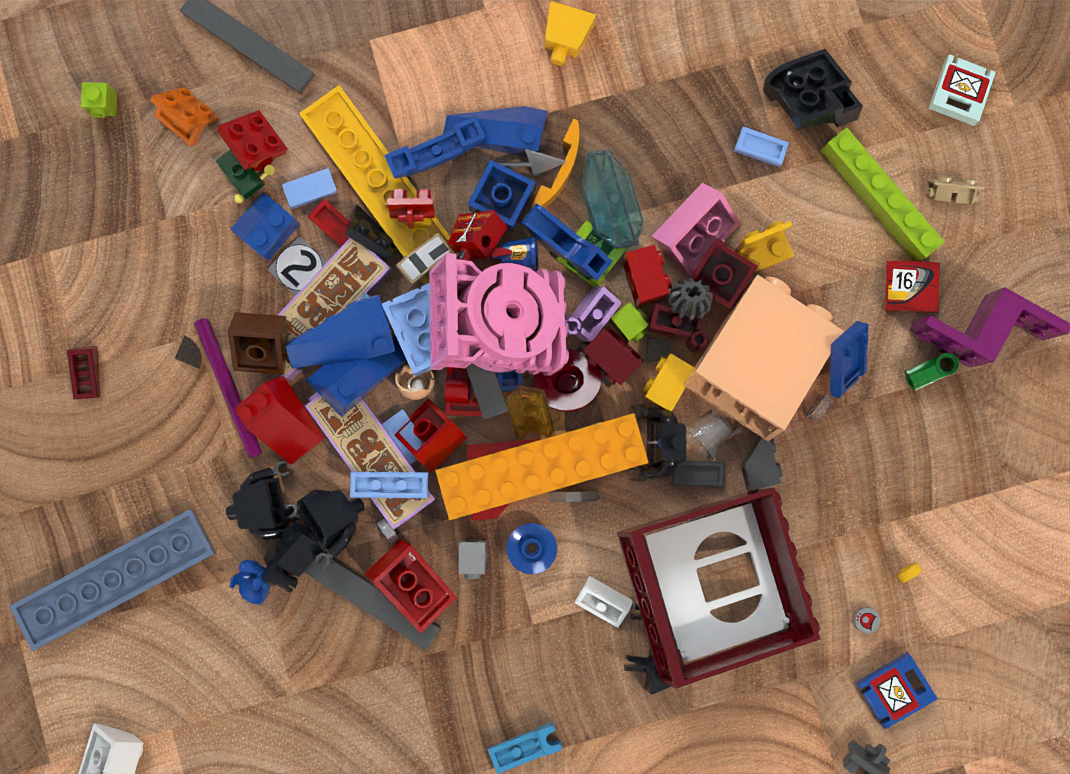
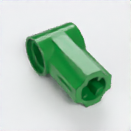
M952 353L936 355L932 359L905 371V378L913 391H916L957 372L959 360ZM942 358L946 359L949 364L946 372L939 365Z

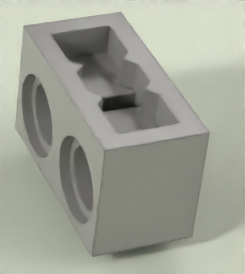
M462 539L459 542V574H465L464 578L479 579L481 574H485L487 570V539Z

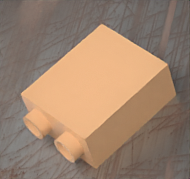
M757 274L740 294L683 386L766 441H770L785 431L831 354V344L844 331L833 324V316L823 307L814 304L805 306L790 296L791 289L786 283L775 277H766L764 279Z

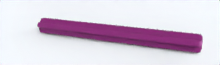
M206 318L197 320L194 325L249 458L262 454V450L256 436L246 428L234 410L242 401L209 320Z

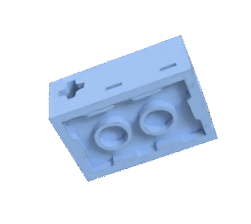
M429 283L421 286V290L419 288L392 299L393 302L387 301L382 304L415 377L431 370Z

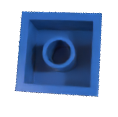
M490 160L468 202L469 211L474 213L494 210L508 226L507 230L514 232L535 191V181Z

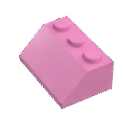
M702 183L652 235V238L662 252L691 277L714 239L719 238L725 242L741 223L723 194Z

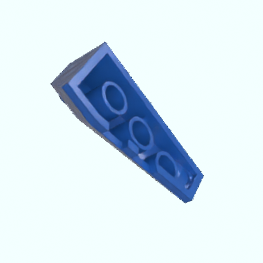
M394 336L392 337L395 348L394 352L368 359L324 364L306 381L343 417L404 364L407 359L397 337Z

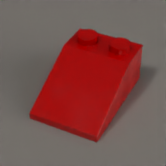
M284 376L264 382L234 408L246 428L289 464H294L325 439Z
M402 539L364 574L420 634L457 598L419 553Z

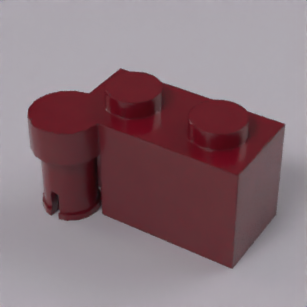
M655 303L650 315L648 332L686 340V347L691 352H699L705 348L708 338L704 332L700 333L705 315L700 320L694 317L690 321L687 316L680 319V313H673L672 307Z

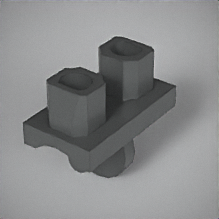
M852 740L848 744L849 752L843 759V767L853 774L860 767L866 770L864 774H889L890 767L887 765L890 759L885 756L887 748L882 744H878L876 747L867 744L863 748Z

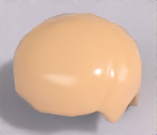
M404 365L400 373L395 374L397 389L404 397L411 400H419L426 397L435 385L434 374L431 370L415 377L410 366Z

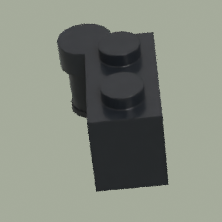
M296 520L291 527L284 531L278 542L268 549L263 557L266 568L262 573V580L271 586L277 585L287 592L293 591L289 585L296 588L298 579L293 574L300 577L316 559V556L323 551L307 526Z

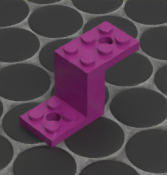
M1004 287L984 296L964 334L931 315L913 322L910 331L916 334L915 337L918 340L938 346V351L952 353L960 358L959 362L973 368V366L976 367L995 361L1013 326L1024 327L1030 330L1031 335L1035 338L1047 340L1069 334L1070 323Z

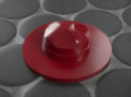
M567 349L569 359L562 369L550 376L543 375L542 372L534 375L536 393L546 406L561 412H572L588 406L597 397L602 384L601 371L598 365L594 367L585 358L587 354L585 352Z

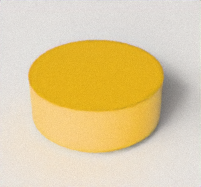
M914 562L900 570L896 577L903 584L916 577L923 569L918 562Z

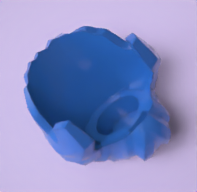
M243 560L239 565L240 572L231 577L229 587L234 589L235 585L238 584L239 593L243 599L251 604H262L267 598L271 585L262 580V573L266 567L254 560Z

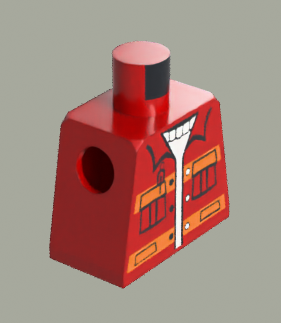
M494 210L459 214L448 245L457 255L456 259L458 260L486 259L508 226Z

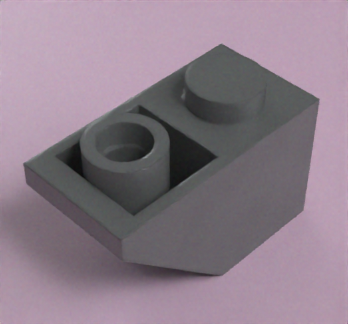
M758 436L742 462L741 469L747 490H755L781 483L782 469L779 462H775L773 454L776 453L774 439L766 441Z

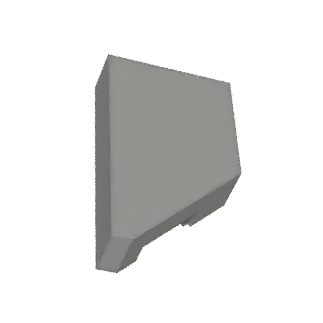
M598 491L548 492V501L599 500Z

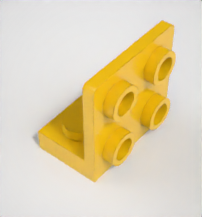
M780 220L770 224L768 229L762 233L759 230L752 231L746 234L744 239L740 240L741 244L736 249L760 263L754 273L794 257L785 233L793 225L791 221L783 224V221Z

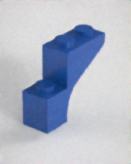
M535 204L521 222L552 254L569 261L586 277L598 281L613 262L597 245L578 236L539 204Z

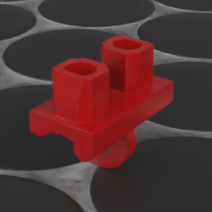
M394 189L392 197L387 198L390 218H398V222H407L408 229H414V223L424 222V218H435L434 201L431 198L429 189H419L416 198H407V191Z

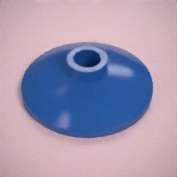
M536 523L523 524L511 533L507 541V556L511 564L520 572L538 574L547 570L554 562L557 554V543L554 535L545 526ZM530 543H534L537 546L536 551L533 553L527 550V546Z

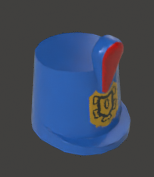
M530 236L525 239L502 242V247H495L489 256L492 259L501 258L502 263H513L530 267L536 272L538 270L536 236Z

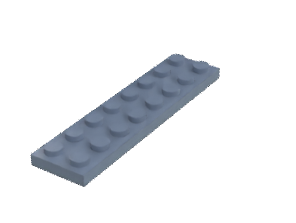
M190 509L9 607L31 651H35L216 554V551L194 509Z

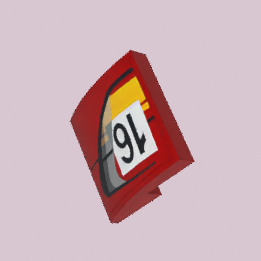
M887 261L885 311L939 313L940 263Z

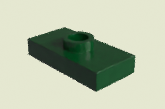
M231 150L216 160L245 199L265 185L253 168L248 170L243 168Z

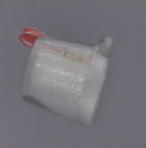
M710 409L686 428V438L703 457L710 462H714L717 460V450L725 441L740 433L743 427L738 424L731 429L722 416Z

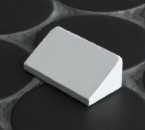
M589 576L574 603L618 628L630 611L632 600Z

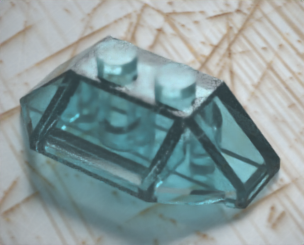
M610 149L590 151L587 153L580 187L594 233L616 249L636 246L639 244V236L644 220L630 174L613 157L614 154Z

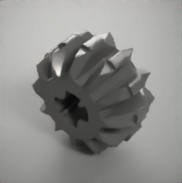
M692 277L687 281L681 278L677 284L672 286L670 291L671 294L668 300L669 304L672 305V312H679L680 319L687 316L690 321L694 317L700 320L704 314L710 311L712 306L713 294L709 292V285L703 286L702 280L695 282Z

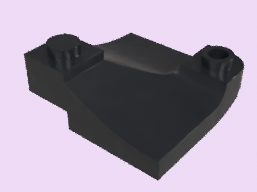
M826 49L797 58L777 67L766 77L763 91L771 102L777 100L799 130L825 123H834L836 127H840L858 120L863 107L850 90L852 81Z

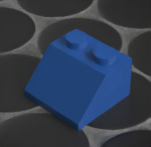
M262 192L230 230L269 261L300 226V223Z

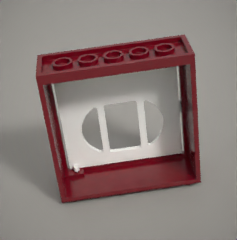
M775 488L752 490L617 532L661 683L677 689L821 640L818 633L820 626L817 619L813 616L811 609L812 599L809 593L806 592L803 583L805 580L804 573L798 566L796 560L797 550L794 543L790 540L788 533L789 523L783 516L781 510L782 500ZM748 501L751 502V503H749V504H745V505H742V506H739V507H736V508H732V509H729V510H726V511H723V512H719V513H716V514H713V515H710V516H706V517L703 516V515H706V514H709V513H712V512H715V511H719V510H722V509H725V508H728V507H732V506H735V505H738V504H741V503H745V502H748ZM689 520V522L684 524H680L645 536L643 535L644 533L650 531H654L663 527H667L676 523ZM730 532L745 541L744 545L697 560L694 559L695 552L700 543L711 534ZM749 552L759 585L705 602L696 571L697 568ZM761 594L760 602L755 611L742 621L727 623L718 620L710 614L712 609ZM788 628V630H785V631H782V632H779V633H776V634H773V635H770V636H767V637H764V638H761V639H758V640H755V641L746 643V644H744V645H741V646H738V647H735V648H732V649H729V650H726V651H723V652H720V653H717V654H714V655H711V656H708V657H705V658H702V659H699V660H696V661H693V662L684 664L685 662H688V661H691V660H694V659H697V658H700V657H703V656H706V655H709V654H712V653H715V652H718V651H721V650H724V649H727V648H730V647H733V646H736V645H739V644L748 642V641H750V640H753V639H756V638H759V637H762V636H765V635H768V634H771V633H774V632H777V631H780V630H783V629Z

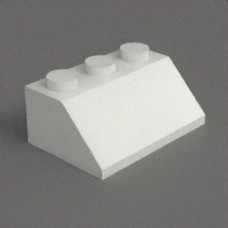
M94 723L78 774H135L138 760L143 753L144 743L132 733Z

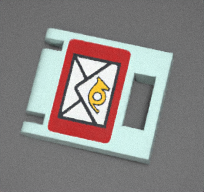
M948 54L928 109L975 126L980 121L995 71L990 70L987 75H984L986 68L961 58H957L955 63H952L954 56ZM948 98L969 105V107L964 111L946 104Z

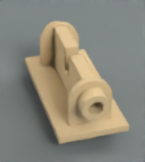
M937 175V179L928 178V181L933 183V188L928 189L927 196L934 201L951 202L952 193H956L954 202L972 205L974 202H979L980 193H977V190L985 189V187L977 184L976 179L962 178L961 182L952 181L953 177Z

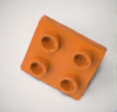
M184 87L152 95L150 99L157 106L154 116L190 147L197 145L205 126L217 122L219 118L212 112L209 106L193 96L191 91Z

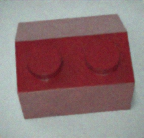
M610 326L605 327L583 350L587 354L585 356L587 361L594 367L599 365L605 371L603 374L605 378L613 385L617 382L621 386L645 360Z

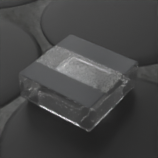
M828 394L821 395L807 412L806 416L811 420L820 419L834 402V399Z

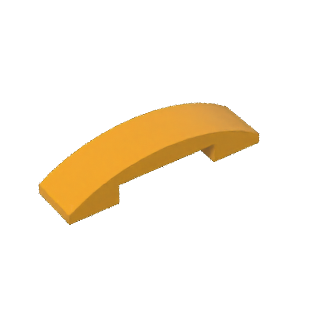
M573 119L563 139L562 147L569 150L565 158L566 162L562 165L551 189L541 185L531 209L535 204H539L544 208L549 206L561 193L569 180L578 152V120Z

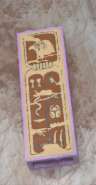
M349 238L278 314L279 316H286L288 342L308 329L319 326L327 321V317L332 314L335 316L346 309L347 305L351 302L362 299L365 294L371 296L393 273L391 268L375 253ZM287 353L284 375H275L277 377L284 376L292 381L304 367L292 368Z
M317 392L308 399L310 402L305 407L352 472H417L365 398L343 417ZM428 487V498L371 499L394 530L437 498Z

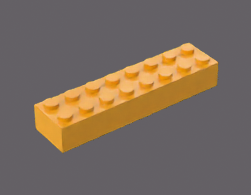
M633 413L435 471L449 520L649 462L635 414Z

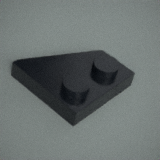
M356 205L351 212L345 235L388 261L393 255L395 248L392 238L360 206Z

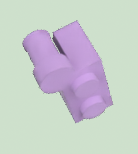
M604 286L593 287L572 315L565 316V325L568 328L567 336L574 334L581 341L591 342L622 302Z

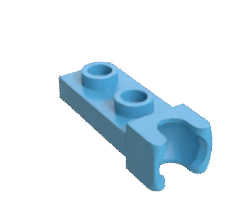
M554 722L546 723L534 730L488 747L496 773H502L544 755L547 756L560 751L563 748L561 740L549 741L547 739V736L555 731Z

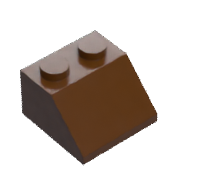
M235 312L227 331L233 371L284 375L287 356L285 344L288 342L286 316Z

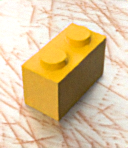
M671 353L666 358L662 356L655 367L658 373L654 380L649 378L642 389L645 392L643 399L658 408L672 411L686 387L683 384L694 367Z

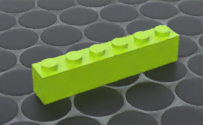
M847 127L821 150L823 155L914 261L925 259L945 242Z

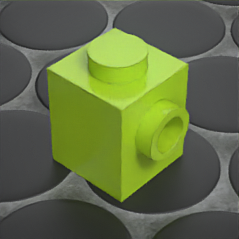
M82 82L81 107L92 117L105 118L106 116H116L117 92L108 83Z
M631 302L609 319L610 323L627 343L631 340L636 343L647 334L645 329L649 325L646 321L649 319L640 308L636 310Z

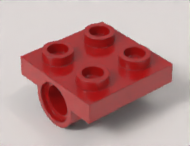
M260 110L220 124L217 129L219 135L245 170L253 168L255 171H261L265 166L271 165L275 158L285 155L288 150Z
M447 367L445 415L483 417L466 368Z

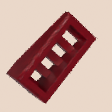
M97 346L68 349L67 357L73 400L99 398L100 381ZM87 355L88 359L79 360L78 356ZM89 365L88 370H79V366ZM90 375L91 380H80L79 376ZM92 385V390L80 391V386Z

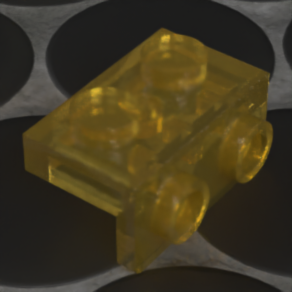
M519 385L506 398V405L517 439H523L528 432L550 437L555 431L544 390Z

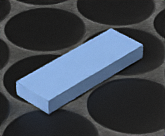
M351 472L350 498H428L429 472Z

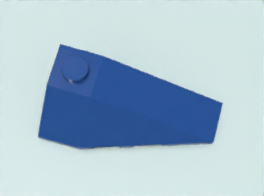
M521 106L447 115L443 134L454 130L453 125L476 116L486 137L476 147L527 157L525 149L540 152L548 111Z
M379 294L351 302L343 311L335 316L332 314L326 318L327 321L315 328L308 329L285 344L292 368L368 359L395 351L390 327Z

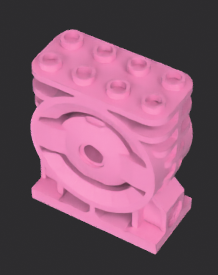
M446 253L429 271L431 370H442L444 367L466 368L473 363L479 368L491 372L515 370L516 373H524L528 370L529 374L536 375L542 372L543 375L550 376L562 369L564 364H567L569 359V352L566 349L568 328L565 325L567 305L563 292L565 277L562 276L560 271L553 270L548 274L546 269L540 268L534 272L530 267L513 263L497 264L484 271H480L472 261L456 259V254ZM491 285L497 286L485 297L481 307V301L485 291ZM506 311H509L513 318L509 317ZM539 323V331L537 335L527 343L529 352L526 353V338L529 337L536 330Z

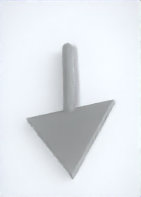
M525 149L529 162L498 164L506 168L531 166L533 175L536 177L564 164L566 161Z

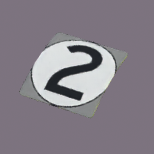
M298 237L273 262L268 271L296 296L327 261L303 238Z

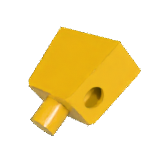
M554 1L550 2L545 48L553 51L550 58L551 63L563 66L567 55L574 58L579 56L594 27L596 14Z

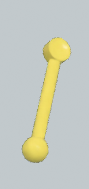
M272 165L265 166L264 172L259 176L261 180L268 175H273L275 173L274 167ZM236 194L234 201L242 203L244 197L241 194Z

